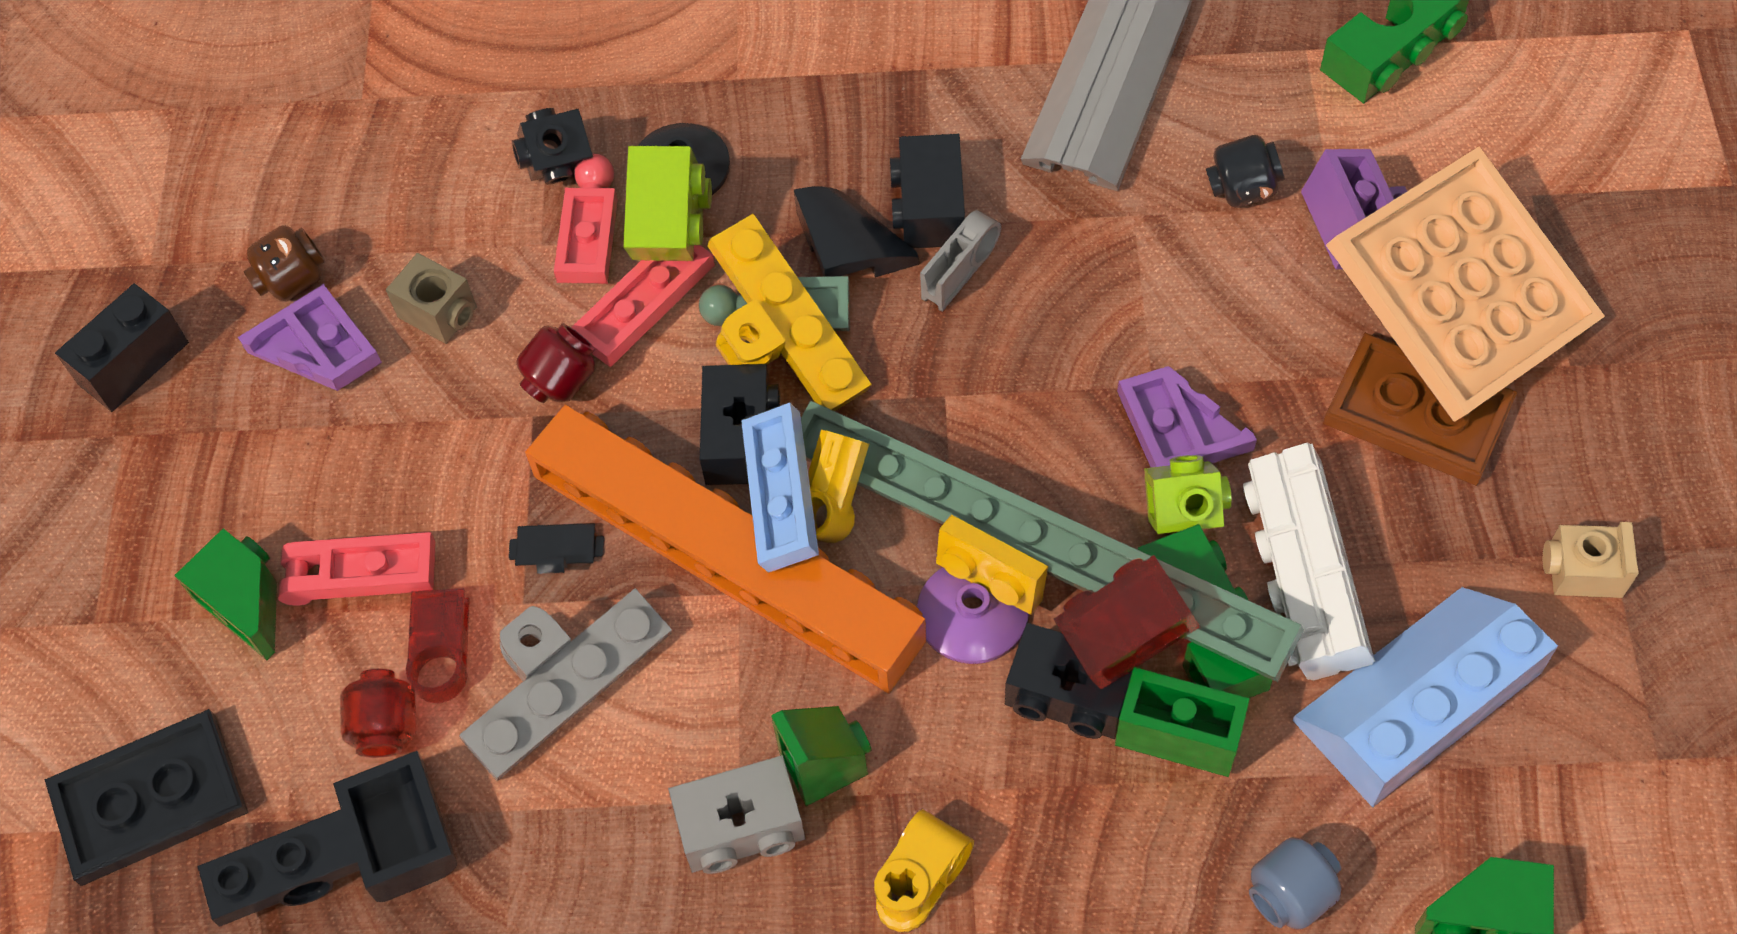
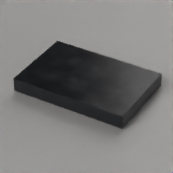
M210 709L44 779L73 880L80 886L248 813L217 718Z

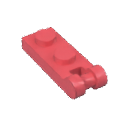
M431 532L287 543L283 545L281 552V565L286 568L285 578L279 581L278 600L287 605L300 606L317 599L433 591L435 540ZM314 565H320L319 575H308L309 569L313 568Z

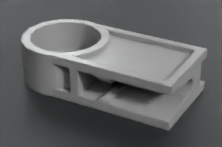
M978 210L971 212L920 272L921 299L925 302L929 299L937 304L938 309L943 312L993 251L1001 232L1000 222Z

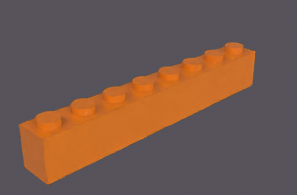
M564 405L525 451L536 479L890 694L926 643V621L921 611L913 603L902 597H895L894 599L878 591L874 583L863 573L854 569H849L846 572L831 563L828 556L820 548H818V556L768 573L758 564L753 517L740 509L733 497L723 490L714 488L710 491L696 483L692 474L677 463L671 462L669 465H666L654 458L650 450L633 437H627L625 440L612 433L604 421L591 412L586 411L580 414L569 406Z

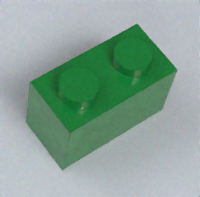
M1134 667L1119 718L1115 746L1229 777L1237 753L1250 698Z

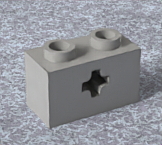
M783 755L668 788L684 852L692 873L700 870L707 874L723 872L734 867L738 863L737 859L761 853L764 857L777 856L793 849L795 842L805 840L802 820ZM743 812L746 824L734 827L732 815Z

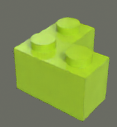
M628 146L624 249L632 260L693 261L694 245H702L703 209H710L712 202L711 179L705 178L704 164H698L690 146Z

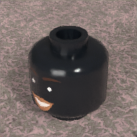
M1250 135L1218 146L1213 155L1215 165L1206 168L1214 197L1224 194L1228 204L1234 208L1273 197L1277 193L1278 182L1285 180L1274 142L1265 143L1264 139L1259 135Z

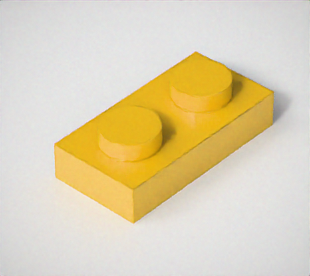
M952 514L940 527L936 564L945 568L949 574L958 579H965L971 583L982 585L1000 602L1006 605H1013L1032 615L1043 600L1048 571L1047 565Z

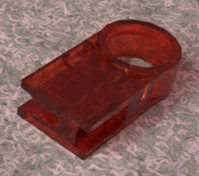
M464 588L411 591L406 674L417 695L429 703L439 704L450 701L458 696L466 685L468 677L467 651L470 599L469 597L465 598ZM445 657L456 662L453 676L443 685L431 688L424 687L418 683L420 670L430 660Z

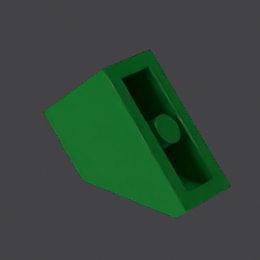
M223 528L174 576L195 602L267 661L275 653L277 581L265 565L270 560V557L250 537L246 536L240 542Z
M839 706L781 710L771 715L779 755H783L787 772L805 806L868 775L865 754L872 751L870 743L859 722L854 720L848 723Z

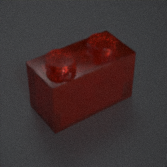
M1154 555L1145 561L1142 558H1138L1126 563L1114 573V581L1095 593L1093 590H1087L1077 594L1064 605L1063 609L1065 612L1054 618V621L1089 678L1100 689L1108 686L1133 670L1134 667H1138L1201 627Z

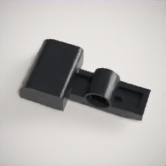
M416 750L333 783L340 810L197 866L212 921L220 927L278 903L286 906H297L313 902L332 890L333 881L357 871L361 873L365 889L376 902L389 901L436 882L454 871L457 867V860L423 758Z

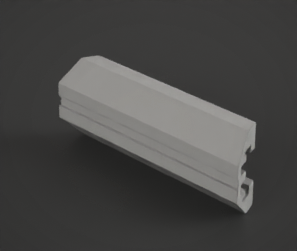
M1088 0L1021 157L1022 164L1050 173L1055 164L1061 165L1063 170L1073 172L1074 169L1079 170L1089 177L1088 181L1090 184L1118 191L1189 13L1192 0Z

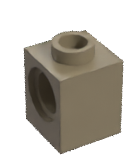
M416 253L386 288L388 297L399 319L445 344L448 343L457 330H461L468 325L474 310L477 308L466 278L419 253Z

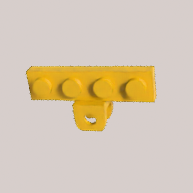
M754 214L710 238L708 248L747 303L726 318L715 343L728 365L768 364L777 359L781 353L814 402L833 411L868 391L872 384Z

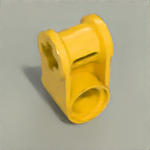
M924 809L919 810L908 823L897 846L878 871L874 880L876 909L881 922L889 929L897 932H909L918 928L926 920L945 889L954 882L962 871L972 852L974 840ZM907 890L912 891L913 899L903 894ZM891 894L902 897L896 902L892 900Z

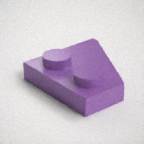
M324 284L238 337L248 354L336 391L382 363L376 350Z
M1169 366L1118 382V395L1150 467L1169 466L1171 458L1183 455L1203 456L1204 462L1210 461L1215 463L1254 451L1257 440L1253 432L1246 427L1240 431L1219 414V405L1205 394L1197 393L1191 389L1188 381Z

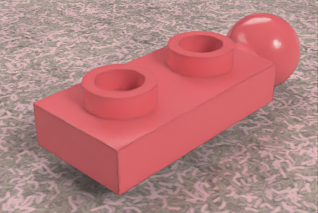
M593 153V158L577 163L574 176L580 188H565L554 265L557 283L608 284L618 199L615 188H609L614 179V168L611 162L603 155Z

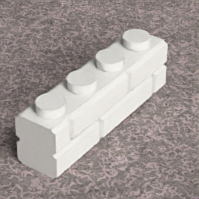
M1304 443L1284 449L1280 454L1274 452L1251 459L1248 466L1252 481L1243 483V488L1251 513L1253 515L1261 514L1264 530L1255 532L1261 558L1264 564L1273 562L1277 578L1267 582L1269 595L1277 614L1285 612L1286 618L1301 624L1304 629L1288 661L1289 666L1298 664L1306 678L1314 681L1336 675L1340 671L1347 672L1372 665L1375 662L1322 461L1313 444Z

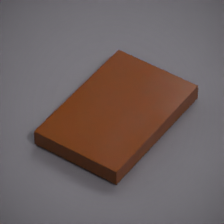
M1364 332L1325 414L1323 424L1477 486L1517 391L1505 387L1454 422L1401 348L1394 343Z

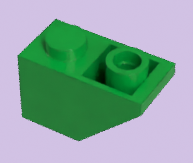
M1490 857L1425 909L1415 925V934H1554V865Z

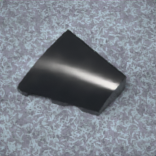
M823 186L794 189L797 216L810 250L815 252L824 277L844 276L872 268L876 278L919 265V256L915 249L844 192Z

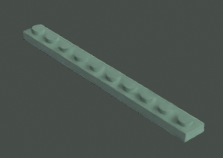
M811 400L801 417L806 461H812L821 429L869 444L857 485L942 525L952 514L1048 566V575L1273 681H1279L1304 631L1302 625Z

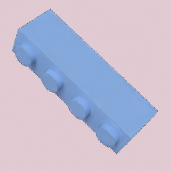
M1461 587L1374 654L1375 662L1372 665L1353 670L1296 714L1292 721L1361 796L1374 807L1543 672L1558 645L1515 603Z

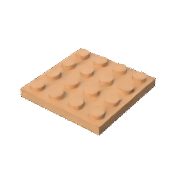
M1480 146L1354 224L1326 244L1332 255L1454 422L1605 317Z

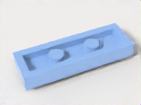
M787 403L741 421L758 564L768 573L819 555L800 412L791 403Z

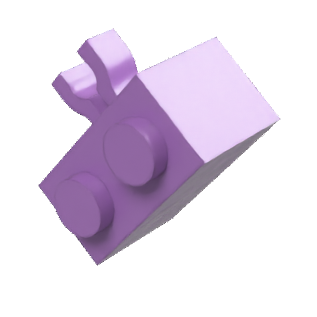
M1325 149L1301 190L1335 269L1343 268L1326 244L1343 231L1407 192L1405 186L1388 187L1371 149Z

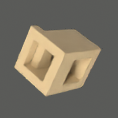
M1620 522L1618 527L1559 525L1552 540L1545 542L1542 556L1545 574H1552L1554 595L1623 598L1639 574L1632 522Z

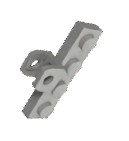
M636 588L572 641L546 611L535 606L527 608L500 631L501 653L507 664L523 682L459 735L460 739L494 779L498 781L671 634L672 629ZM526 636H534L540 642L533 647H527L520 641Z

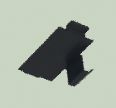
M595 523L518 526L517 539H511L509 543V560H515V566L536 565L537 574L565 573L564 568H568V564L594 563V557H602L604 555V536H595Z

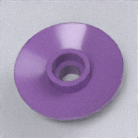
M941 568L928 579L921 590L917 608L921 611L926 621V641L942 656L966 664L990 662L1010 652L1021 640L1029 616L1028 613L1013 605H1006L1000 602L982 585L971 583L965 579H958L949 574L945 568ZM975 597L981 599L983 604L976 609H970L963 604V601L966 598Z

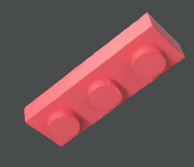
M694 245L693 261L641 260L571 328L587 339L595 348L592 354L611 368L715 266L713 254L701 245Z

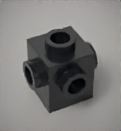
M546 108L529 113L525 116L526 122H522L519 125L518 139L512 140V149L518 168H527L531 181L544 178L547 185L573 178L576 164L593 158L579 108L558 114L555 113L554 108ZM545 144L552 145L555 149L548 148Z

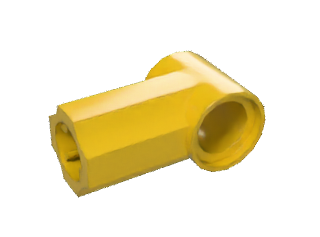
M822 429L810 464L808 476L817 541L836 543L844 540L854 526L855 514L851 503L869 444ZM825 504L827 518L824 524L818 528L816 513Z

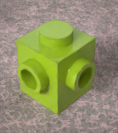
M1183 455L1171 458L1169 466L1144 468L1148 522L1157 534L1179 532L1197 524H1200L1202 529L1224 527L1223 510L1231 508L1230 484L1228 477L1221 476L1220 471L1210 461L1204 462L1203 456Z

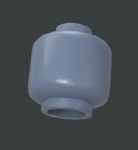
M1291 837L1280 843L1252 867L1251 882L1253 886L1249 889V895L1258 911L1272 925L1277 928H1282L1286 925L1300 930L1311 925L1339 901L1341 885L1337 873L1341 871V866L1335 855L1324 844L1316 842L1311 845L1302 839Z

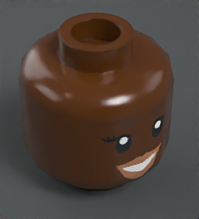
M282 225L248 247L247 259L251 266L244 270V274L260 296L270 292L276 299L286 302L320 280L321 269L319 265L324 263L325 260L302 227L294 231L291 227Z

